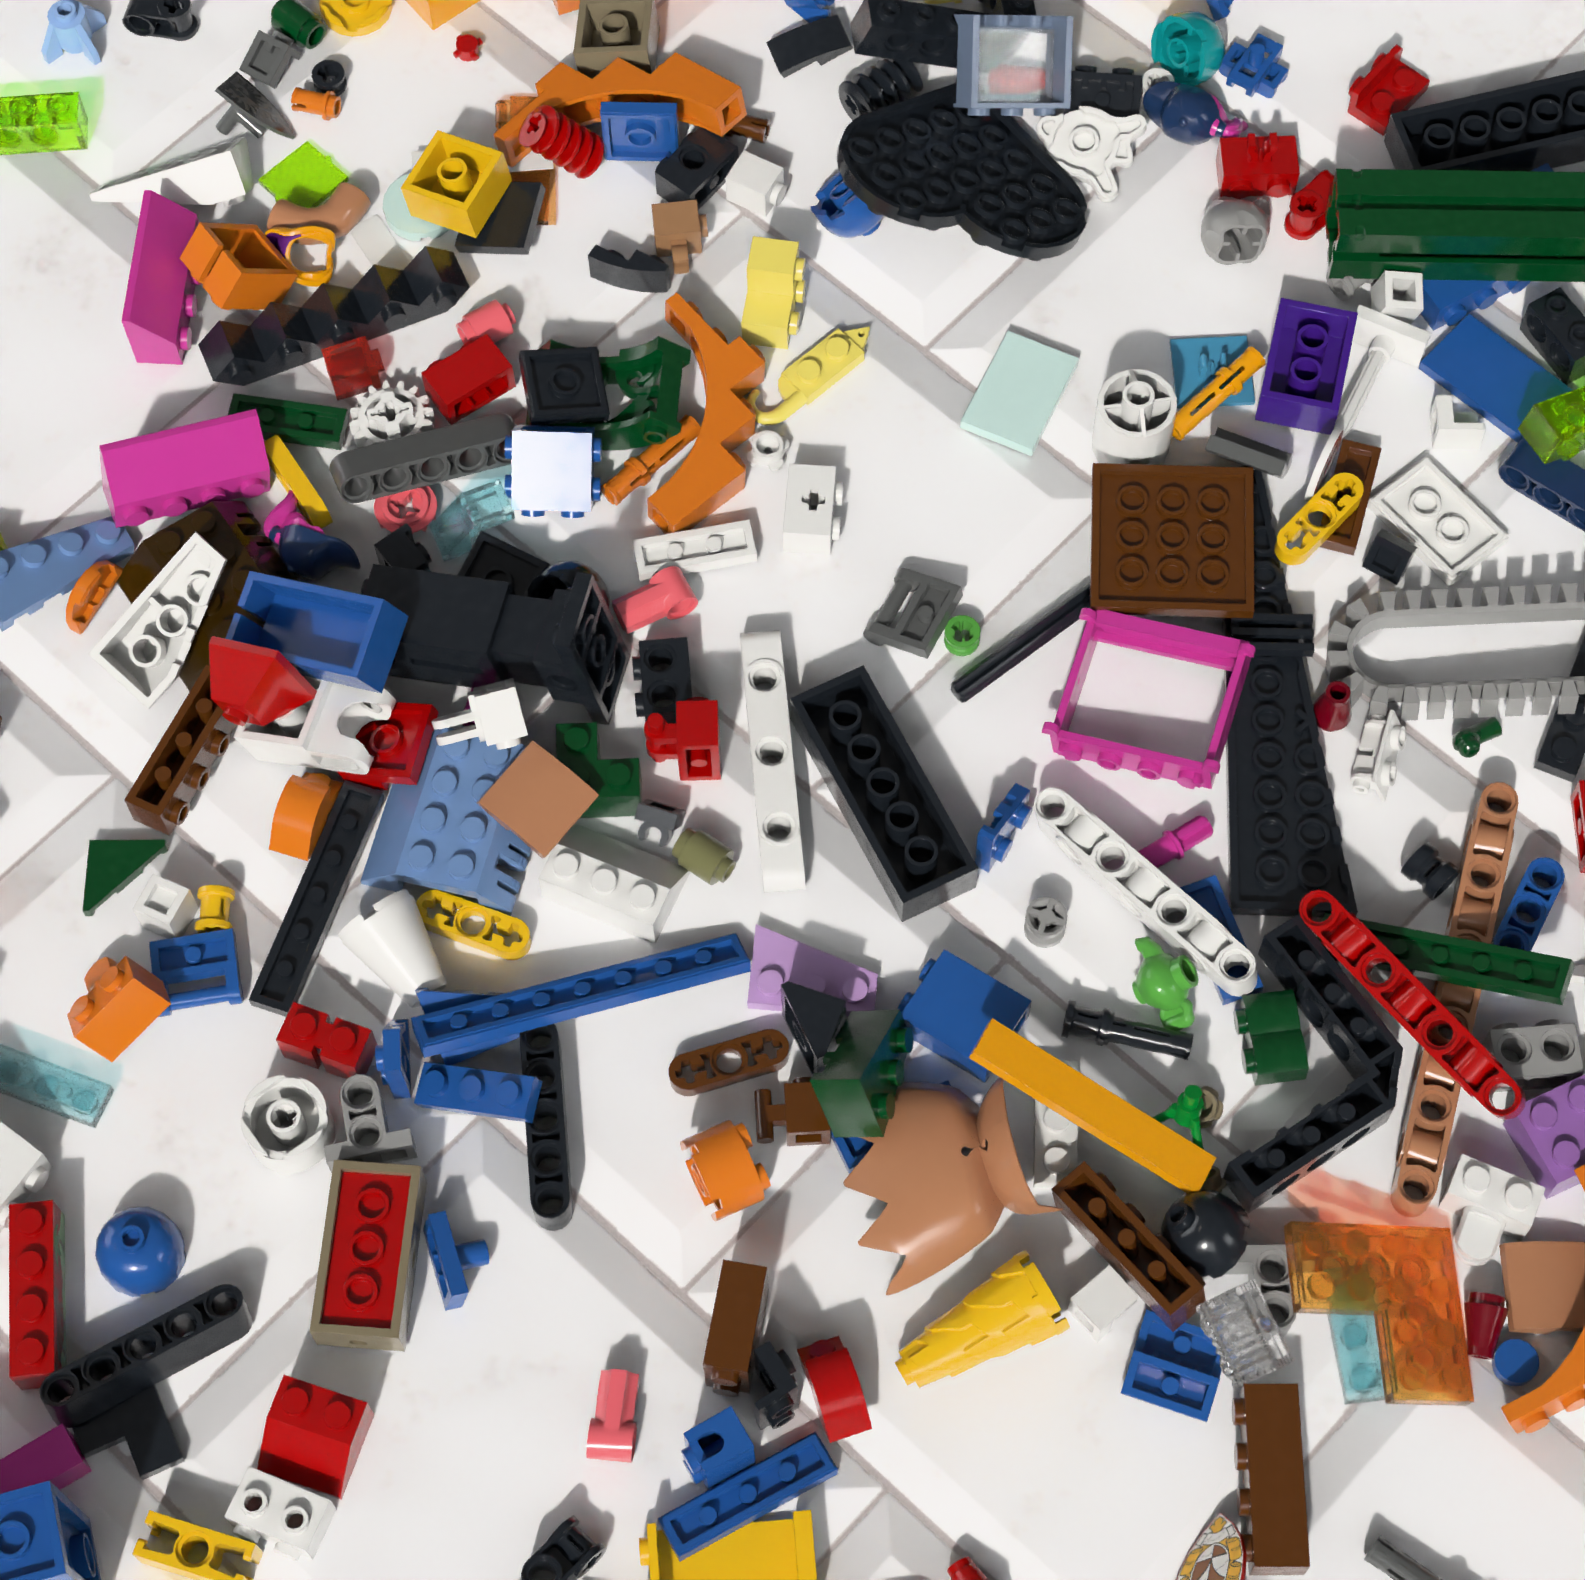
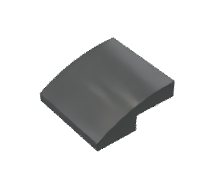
M1219 427L1215 435H1210L1205 448L1206 452L1247 467H1252L1255 470L1280 479L1285 477L1292 463V454Z

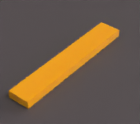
M993 1018L986 1025L969 1056L971 1060L1185 1193L1199 1192L1217 1158Z

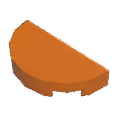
M108 560L98 561L86 569L77 580L70 593L66 607V622L71 630L80 635L85 631L121 576L122 567Z

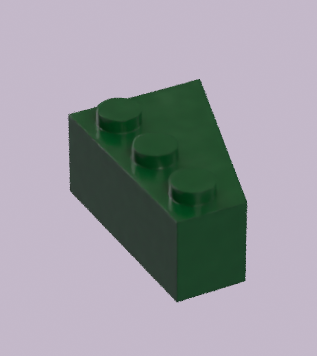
M900 1010L851 1011L835 1037L836 1044H839L835 1052H826L822 1058L824 1065H826L822 1073H813L810 1082L834 1137H884L888 1120L892 1119L895 1113L894 1098L897 1088L904 1081L905 1059L907 1053H911L913 1049V1033L910 1027H906Z

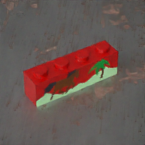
M53 1200L9 1204V1377L21 1390L38 1389L47 1376L66 1366L65 1215Z

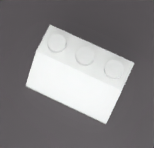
M577 824L553 848L538 880L542 898L656 944L690 872L682 866Z

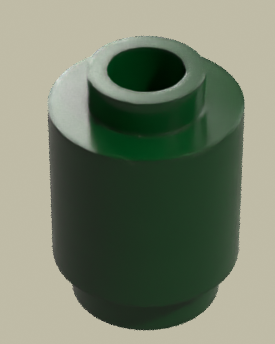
M279 0L271 10L272 27L293 39L297 46L313 49L323 40L326 33V25L322 23V18L300 1Z

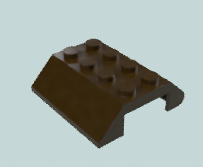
M212 501L143 540L123 568L121 576L117 580L118 586L130 604H132L195 532L201 535L227 559L178 675L189 692L206 664L210 666L209 641L211 637L226 638L234 613L241 614L262 628L264 627L265 622L238 606L249 571L299 581L296 575L294 576V573H290L287 570V567L280 558L279 550L276 546H273L274 543L266 535H257L260 529H262L261 524L254 518V514L244 501Z

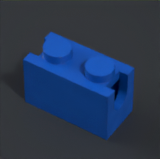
M732 1406L683 1433L686 1448L681 1450L684 1458L683 1463L695 1485L703 1481L707 1490H710L756 1464L754 1444Z

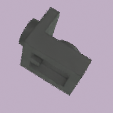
M258 30L239 70L275 89L290 58L293 57L299 60L302 53L292 48L294 40L274 30L272 36Z

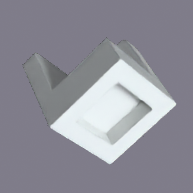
M1436 395L1430 413L1432 449L1479 450L1486 427L1485 423H1479L1478 414L1476 412H1453L1452 395Z
M152 874L132 909L144 929L169 939L184 936L199 907L190 889Z
M1109 1264L1070 1298L1067 1310L1098 1343L1111 1331L1113 1322L1137 1302L1138 1295Z

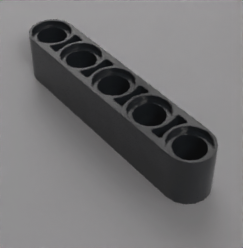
M555 1024L521 1032L519 1037L522 1075L536 1078L550 1076L554 1079L549 1087L540 1090L533 1123L525 1122L530 1201L535 1219L542 1228L549 1231H557L563 1229L571 1221L573 1201L562 1049L557 1027ZM538 1036L551 1038L550 1043L545 1047L535 1048L530 1045L531 1041ZM545 1116L557 1119L556 1124L547 1130H542L535 1126L537 1121ZM554 1157L560 1160L558 1167L552 1171H543L538 1168L540 1162L545 1158ZM549 1199H559L563 1202L561 1209L555 1213H545L541 1210L543 1203Z
M231 1284L216 1286L51 1373L42 1382L39 1393L52 1420L56 1425L63 1423L66 1428L78 1426L244 1337L251 1329L253 1319L242 1292ZM234 1310L230 1314L223 1315L228 1311ZM191 1331H194V1332L191 1333L190 1335L185 1336V1337H182V1336H184L186 1333L191 1332ZM153 1353L149 1357L142 1359L146 1354ZM112 1374L109 1378L101 1380L105 1376ZM71 1396L66 1401L60 1402L64 1398Z

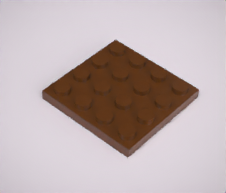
M1093 463L1090 609L1108 610L1126 615L1253 619V468Z

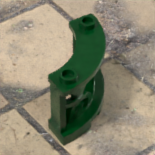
M658 336L645 344L620 349L619 356L599 357L605 387L607 384H618L625 396L634 399L632 403L619 415L607 422L563 423L543 426L595 427V438H602V451L627 450L666 442V439L681 432L682 424L677 421L682 368L690 364L691 350ZM551 339L538 350L578 347L569 346ZM637 383L638 387H633L629 384ZM656 398H658V399H657V408H656V406H655V403H654L652 400H650V399H656ZM528 408L525 425H530Z

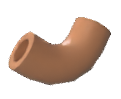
M346 182L339 183L330 198L318 207L307 208L281 198L275 203L269 214L267 230L273 227L292 229L308 225L320 226L333 231L336 239L347 235L361 221L371 202L362 190ZM306 238L294 242L305 246L325 244L321 241Z

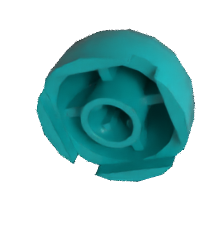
M1185 11L1168 16L1163 22L1156 25L1151 38V53L1154 63L1160 62L1162 69L1169 71L1173 75L1174 82L1196 86L1211 79L1218 71L1224 59L1225 45L1221 30L1214 20L1199 12Z

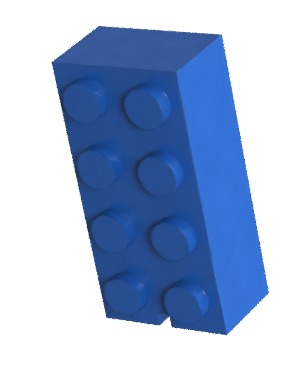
M249 571L238 606L265 622L264 627L262 628L241 614L234 613L225 639L278 650L302 676L382 694L409 616L381 598Z

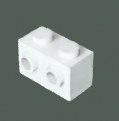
M248 1466L224 1517L234 1526L232 1533L243 1540L257 1544L259 1538L274 1543L273 1551L288 1559L298 1561L300 1555L313 1560L337 1509L331 1500Z

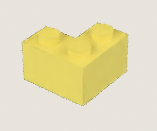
M756 236L752 238L747 264V295L741 321L742 339L749 345L788 349L790 335H797L800 312H795L796 302L803 303L806 280H803L806 259L799 258V242Z

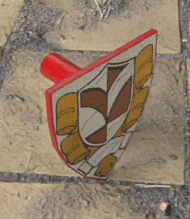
M1220 1513L1202 1532L1189 1551L1176 1580H1245L1247 1554L1244 1539L1237 1526Z

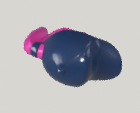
M1163 81L1149 88L1143 97V106L1148 117L1162 129L1166 136L1184 144L1194 146L1205 143L1215 137H1239L1248 128V124L1242 118L1235 116L1233 119H1228L1219 100L1214 95L1195 86L1174 81Z
M289 490L285 499L266 517L263 526L264 533L271 541L278 544L280 558L290 573H295L311 580H318L336 567L360 570L361 565L357 554L348 543L339 538L325 535L320 527L310 525L300 512H296L298 500L292 490Z

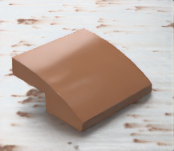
M532 740L477 801V804L507 831L511 830L541 858H545L596 800L599 794L567 766Z
M1527 1241L1499 1245L1506 1308L1509 1309L1507 1314L1509 1332L1548 1335L1555 1331L1582 1333L1585 1326V1242Z

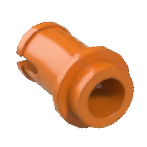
M296 87L293 91L291 103H293L291 108L293 111L322 115L323 120L328 121L339 116L341 97L336 96L334 91L328 90L326 93H320Z

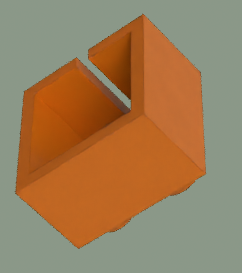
M199 222L180 256V260L190 270L191 276L203 284V288L211 296L212 302L224 310H264L270 302L282 303L298 276L297 272L256 224Z

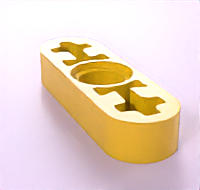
M276 434L265 440L264 445L269 466L288 493L289 490H292L298 500L297 508L310 525L318 526L321 529L333 523L323 500L281 438Z
M1343 472L1334 475L1279 531L1274 547L1277 558L1287 565L1304 563L1358 508L1364 492L1362 481L1351 473ZM1349 489L1351 495H1344L1338 501L1336 507L1333 502L1336 499L1338 490L1343 492ZM1315 511L1323 512L1329 517L1330 523L1325 526H1316L1309 521L1308 515ZM1301 531H1303L1305 536L1302 539L1300 548L1297 546L1292 549L1287 548V542H1295L1300 537Z
M441 890L426 891L417 899L416 904L427 931L506 960L521 959L531 948L532 940L529 928L525 922L518 918ZM437 903L441 904L443 912L454 917L453 926L450 927V919L446 915L436 913L433 919L429 918L427 907L434 909ZM470 916L483 918L485 920L483 930L477 934L464 932L462 930V923L466 918ZM497 923L498 933L504 936H511L514 931L518 932L521 942L514 941L510 947L506 946L504 938L493 933V924Z

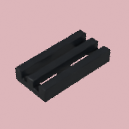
M1254 613L1253 619L1230 618V637L1235 639L1256 638L1263 639L1264 641L1303 639V643L1250 642V644L1256 648L1254 656L1313 657V614Z

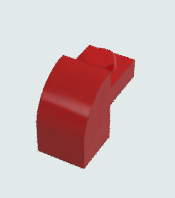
M839 1335L829 1339L818 1340L811 1345L797 1349L801 1366L812 1390L819 1419L829 1442L832 1443L872 1429L867 1405L854 1364L847 1347L844 1348Z

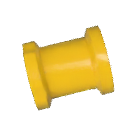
M205 885L198 888L197 898L201 900L200 919L195 922L197 933L233 928L229 922L230 902L235 900V891L222 885Z

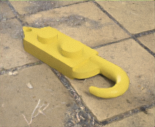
M864 327L843 332L837 328L784 370L778 379V390L784 402L772 411L763 412L756 407L755 401L760 391L754 389L748 395L747 401L755 410V422L767 426L785 421L805 404L809 405L864 361V349L870 334V328Z

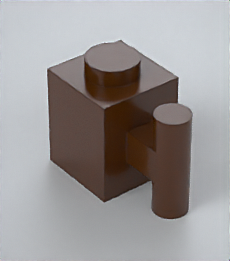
M800 1077L794 1079L792 1083H784L785 1104L772 1105L771 1090L769 1089L754 1091L757 1143H772L774 1141L773 1127L786 1126L787 1146L830 1144V1126L810 1082L811 1077Z

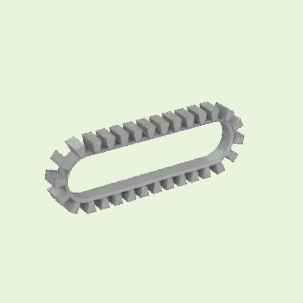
M1562 583L1557 603H1550L1552 584H1540L1534 586L1531 604H1524L1526 585L1509 586L1505 605H1498L1500 586L1483 587L1480 606H1472L1474 587L1457 588L1454 607L1446 608L1448 589H1431L1428 608L1420 609L1422 590H1407L1404 595L1403 609L1394 610L1396 591L1379 592L1378 612L1370 615L1360 597L1347 606L1345 625L1334 620L1329 631L1326 672L1329 683L1345 678L1341 682H1344L1350 688L1351 708L1362 696V693L1372 698L1369 718L1375 714L1386 717L1388 702H1403L1400 721L1418 720L1420 701H1429L1426 720L1444 719L1446 700H1455L1452 719L1470 718L1473 699L1480 698L1479 718L1496 717L1499 698L1507 697L1505 717L1522 716L1526 697L1533 696L1531 715H1549L1552 695H1559L1557 714H1575L1579 698L1578 694H1585V676L1386 684L1375 681L1364 674L1355 662L1353 651L1357 643L1364 636L1384 628L1585 620V593L1583 601L1576 602L1578 583Z

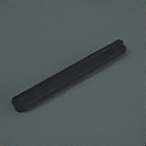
M1090 582L953 681L951 692L961 703L968 701L1078 621L1081 609L1090 608Z

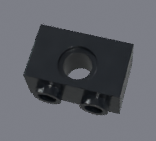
M699 127L694 133H689L685 136L680 147L670 157L663 158L655 170L657 194L668 202L697 200L699 210L726 183V176L739 158L738 146L725 137Z

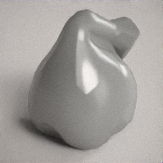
M1224 196L1216 198L1209 205L1201 224V241L1209 257L1217 263L1224 265L1251 263L1258 258L1265 248L1270 232V222L1268 219L1270 210L1265 198L1260 197L1251 202L1249 200Z

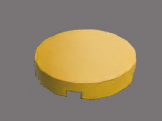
M392 0L319 1L321 17L326 25L338 34L351 37L368 35L380 29L389 20L393 9Z

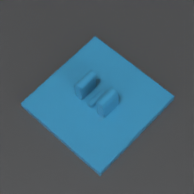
M1247 336L1170 339L1177 409L1182 408L1192 397L1207 386L1216 377L1215 373L1223 366L1228 367L1248 348ZM1237 371L1230 379H1228L1220 387V389H1223L1227 384H1229L1237 375L1240 374V372ZM1252 376L1242 385L1243 390L1237 395L1231 394L1218 407L1254 405L1255 397ZM1207 398L1197 408L1203 407L1211 398Z

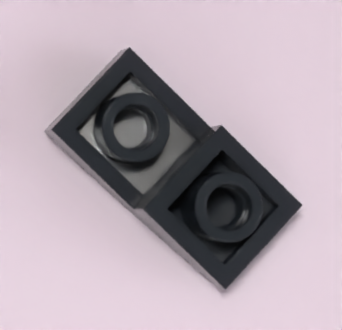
M838 15L807 23L766 42L778 71L783 78L815 61L822 66L853 49Z
M595 245L588 254L590 277L603 283L627 290L650 293L668 292L671 288L669 265L656 255H647L636 249L631 258L626 260L619 252L606 250L598 245Z

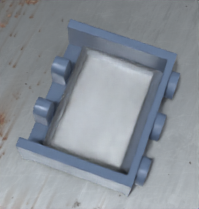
M954 14L958 25L956 103H953V107L968 108V116H990V108H1001L1002 116H1023V108H1034V116H1056V109H1070L1073 16Z

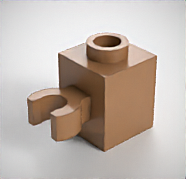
M697 200L651 204L657 256H672L674 274L689 273L688 254L702 253L701 238L708 237L706 214L699 215Z

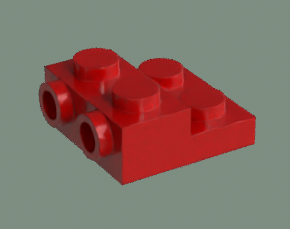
M396 702L388 720L371 721L364 725L356 735V739L364 745L370 755L374 756L369 772L365 775L339 771L337 773L344 780L378 790H388L389 783L417 785L434 730L431 721L438 717V710L432 704Z

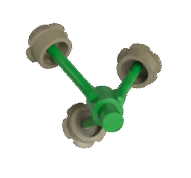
M1188 1085L1185 1091L1178 1096L1177 1103H1173L1166 1110L1152 1118L1160 1123L1174 1119L1180 1126L1189 1128L1192 1142L1204 1149L1201 1128H1208L1213 1125L1214 1120L1220 1119L1223 1113V1103L1219 1101V1094L1212 1087L1203 1086L1200 1088L1197 1085ZM1212 1166L1201 1190H1216L1221 1193L1222 1189L1226 1188V1180L1221 1178L1219 1168Z

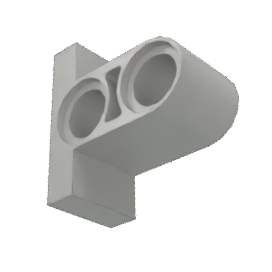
M356 1074L349 1077L340 1089L347 1141L324 1146L326 1162L331 1173L334 1160L394 1163L418 1158L415 1140L410 1128L389 1132L384 1101L376 1081L365 1074ZM361 1093L373 1095L371 1100L363 1106L352 1104L354 1098ZM365 1134H379L377 1142L373 1145H359L360 1139Z
M1316 1244L1247 1245L1245 1252L1236 1265L1224 1274H1248L1251 1322L1253 1329L1260 1337L1274 1341L1287 1335L1297 1314L1294 1274L1313 1272L1318 1262ZM1266 1264L1273 1265L1279 1269L1282 1278L1269 1280L1263 1276L1260 1267ZM1269 1307L1277 1308L1283 1313L1285 1321L1280 1324L1271 1323L1265 1318L1263 1310Z

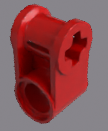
M1324 170L1320 172L1309 184L1291 197L1289 205L1291 212L1286 216L1284 222V229L1290 237L1297 240H1308L1326 226L1325 211L1329 196H1332V183L1334 175L1330 171Z

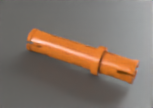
M684 415L678 421L682 424L680 433L666 439V442L662 444H651L637 457H630L626 460L624 468L601 485V491L605 498L611 504L617 506L633 490L648 484L651 481V476L660 467L665 465L686 445L698 437L701 428L699 423L692 416Z

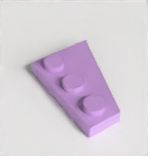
M756 924L747 1001L748 1009L782 1011L781 984L790 981L845 1000L846 1017L849 1016L851 1011L875 1010L877 973Z

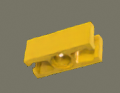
M149 1510L145 1520V1524L151 1529L150 1535L159 1537L162 1530L179 1536L175 1541L173 1552L165 1554L152 1551L146 1546L148 1541L139 1538L132 1553L143 1564L193 1580H253L236 1573L234 1578L218 1571L222 1563L223 1554L228 1552L241 1555L243 1560L258 1565L263 1555V1551L255 1543ZM199 1543L208 1544L209 1551L203 1561L196 1564L188 1562V1554L193 1546Z

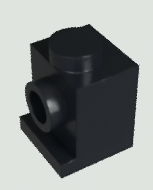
M407 523L374 544L380 565L432 572L429 568V563L432 562L428 551L420 542L415 544L412 530Z

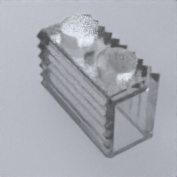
M1255 1279L1236 1286L1196 1306V1312L1200 1314V1326L1205 1335L1212 1339V1345L1216 1347V1353L1220 1355L1221 1370L1227 1378L1232 1380V1386L1235 1389L1295 1361Z

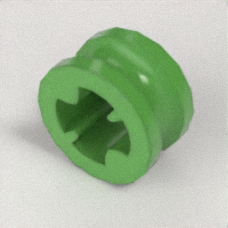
M959 615L948 621L944 632V644L950 653L956 656H967L976 651L979 646L981 630L976 620L966 615ZM959 630L960 634H962V630L968 631L969 641H965V638H962V642L955 640V631Z

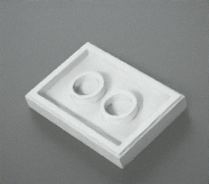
M1427 456L1370 498L1367 507L1397 537L1417 547L1415 554L1448 587L1452 586L1506 544L1509 535Z

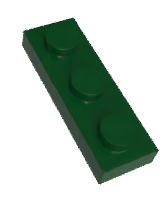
M233 393L228 415L256 409L264 440L277 434L286 443L341 450L349 421L348 409Z

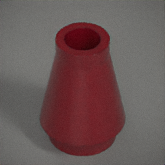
M1331 682L1313 703L1317 726L1324 731L1334 732L1341 730L1351 720V691L1344 682Z
M1483 1292L1469 1293V1301L1464 1302L1467 1356L1493 1360L1494 1351L1509 1309L1504 1308L1505 1297Z

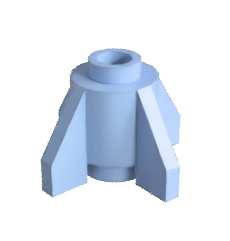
M60 0L54 3L48 10L49 25L41 50L44 60L48 64L52 63L63 55L62 49L72 54L83 52L94 65L100 63L98 51L91 40L92 34L107 24L104 14L100 10L76 0Z

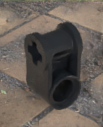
M130 0L122 19L125 28L135 35L167 38L176 41L191 39L196 35L199 28L196 17L190 12L192 7L190 0Z
M573 1515L565 1520L552 1533L547 1542L526 1561L521 1572L522 1580H531L532 1576L539 1570L551 1571L556 1576L555 1580H577L593 1568L604 1555L607 1548L602 1543L596 1544L578 1526L580 1521Z

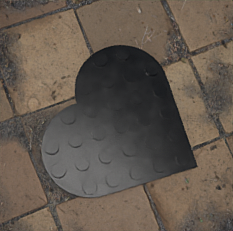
M957 83L865 113L855 118L846 127L837 148L838 168L843 177L844 184L860 200L867 204L868 209L874 214L884 215L895 221L931 231L959 225L978 245L988 246L1002 253L1027 258L1032 261L1059 256L1069 251L1078 242L1086 226L1085 211L1087 203L1082 191L1071 176L1011 116H1002L1001 108H990V116H968V108L953 107V103H956ZM978 83V94H989Z

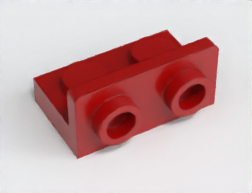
M1397 44L1387 54L1381 53L1374 61L1371 71L1365 77L1359 76L1348 92L1351 99L1347 112L1382 136L1386 134L1390 115L1409 110L1427 91L1430 82L1429 79L1400 61L1403 48Z

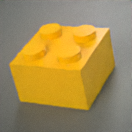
M437 130L401 186V190L411 216L477 238L512 182V178L503 152Z

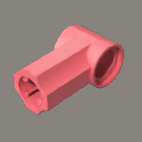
M670 566L660 570L652 576L648 585L612 601V607L623 631L627 634L664 617L670 620L682 618L692 612L698 605L694 592L681 569L677 566Z
M622 1369L601 1370L595 1418H591L588 1431L587 1458L627 1463L633 1462L637 1434V1423L634 1422L640 1380L639 1374Z

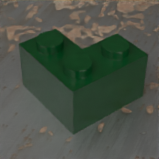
M597 722L556 724V758L599 794L580 818L635 816L638 803L642 801V776L639 758L601 759Z

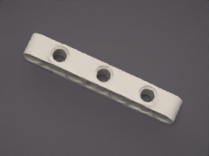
M780 630L740 633L764 893L806 890ZM763 682L774 685L772 688L767 690L759 689L756 687L758 684ZM771 755L781 758L778 763L774 764L763 761L765 757ZM776 830H784L789 833L783 839H775L770 836Z
M1051 787L1038 793L1033 806L1039 828L1059 846L1067 857L1179 955L1189 957L1198 971L1207 975L1226 993L1240 997L1254 990L1258 980L1255 957L1216 918L1100 818L1082 807L1060 788ZM1058 807L1064 810L1058 817L1045 816V813L1051 808ZM1112 859L1124 861V864L1115 870L1104 867ZM1171 912H1181L1186 915L1178 923H1169L1165 920L1166 916ZM1236 965L1244 966L1249 970L1246 975L1239 978H1234L1227 974V971Z

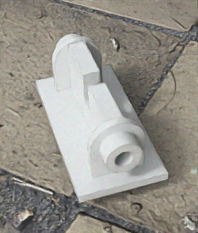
M1394 710L1389 711L1388 719L1382 715L1375 714L1371 716L1370 720L1365 722L1359 749L1361 752H1372V756L1357 755L1350 782L1353 784L1352 789L1355 792L1366 794L1369 792V789H1375L1381 801L1386 800L1389 786L1395 784L1397 777V766L1395 763L1398 751L1404 749L1406 742L1405 727L1401 726Z

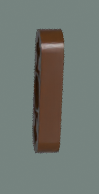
M765 1029L680 1054L672 1060L669 1066L671 1087L682 1096H695L779 1071L788 1062L789 1043L786 1036L780 1031ZM771 1042L773 1048H779L776 1052V1058L769 1059L766 1053L754 1056L755 1065L749 1066L748 1054L745 1048L751 1047V1055L763 1052L765 1043ZM725 1053H734L740 1057L742 1063L739 1069L734 1072H723L717 1066L719 1057ZM710 1059L711 1073L714 1077L708 1078L707 1070L701 1071L705 1069L703 1060ZM689 1066L692 1072H701L694 1075V1082L687 1083L685 1078H677L682 1075L683 1067Z

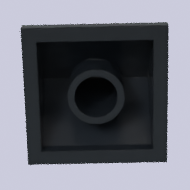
M790 981L781 984L782 1015L811 1074L822 1073L826 1067L822 1058L826 1052H835L839 1045L836 1044L835 1037L846 1021V1001Z

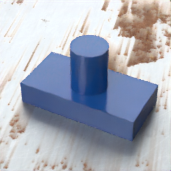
M446 1211L428 1214L423 1227V1233L445 1311L460 1308L463 1306L469 1293L463 1270L489 1264L487 1244L484 1239L455 1245Z

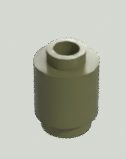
M690 827L687 828L680 835L672 850V856L678 859L680 866L711 886L718 881L724 883L736 866V862L732 860L734 850L701 829L695 831Z

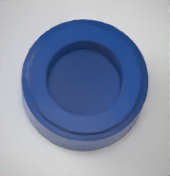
M1509 1339L1503 1342L1494 1352L1492 1369L1496 1377L1504 1384L1515 1387L1523 1386L1530 1382L1538 1372L1539 1356L1534 1347L1528 1342L1521 1339Z

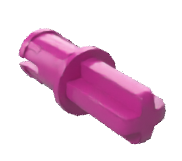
M1199 815L1173 831L1168 829L1163 831L1161 838L1138 852L1156 868H1159L1175 858L1178 860L1184 858V852L1211 837L1214 831L1209 820L1205 816Z

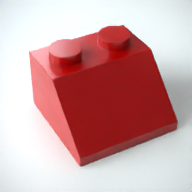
M283 1375L266 1417L257 1470L342 1500L374 1418L372 1409L368 1402Z

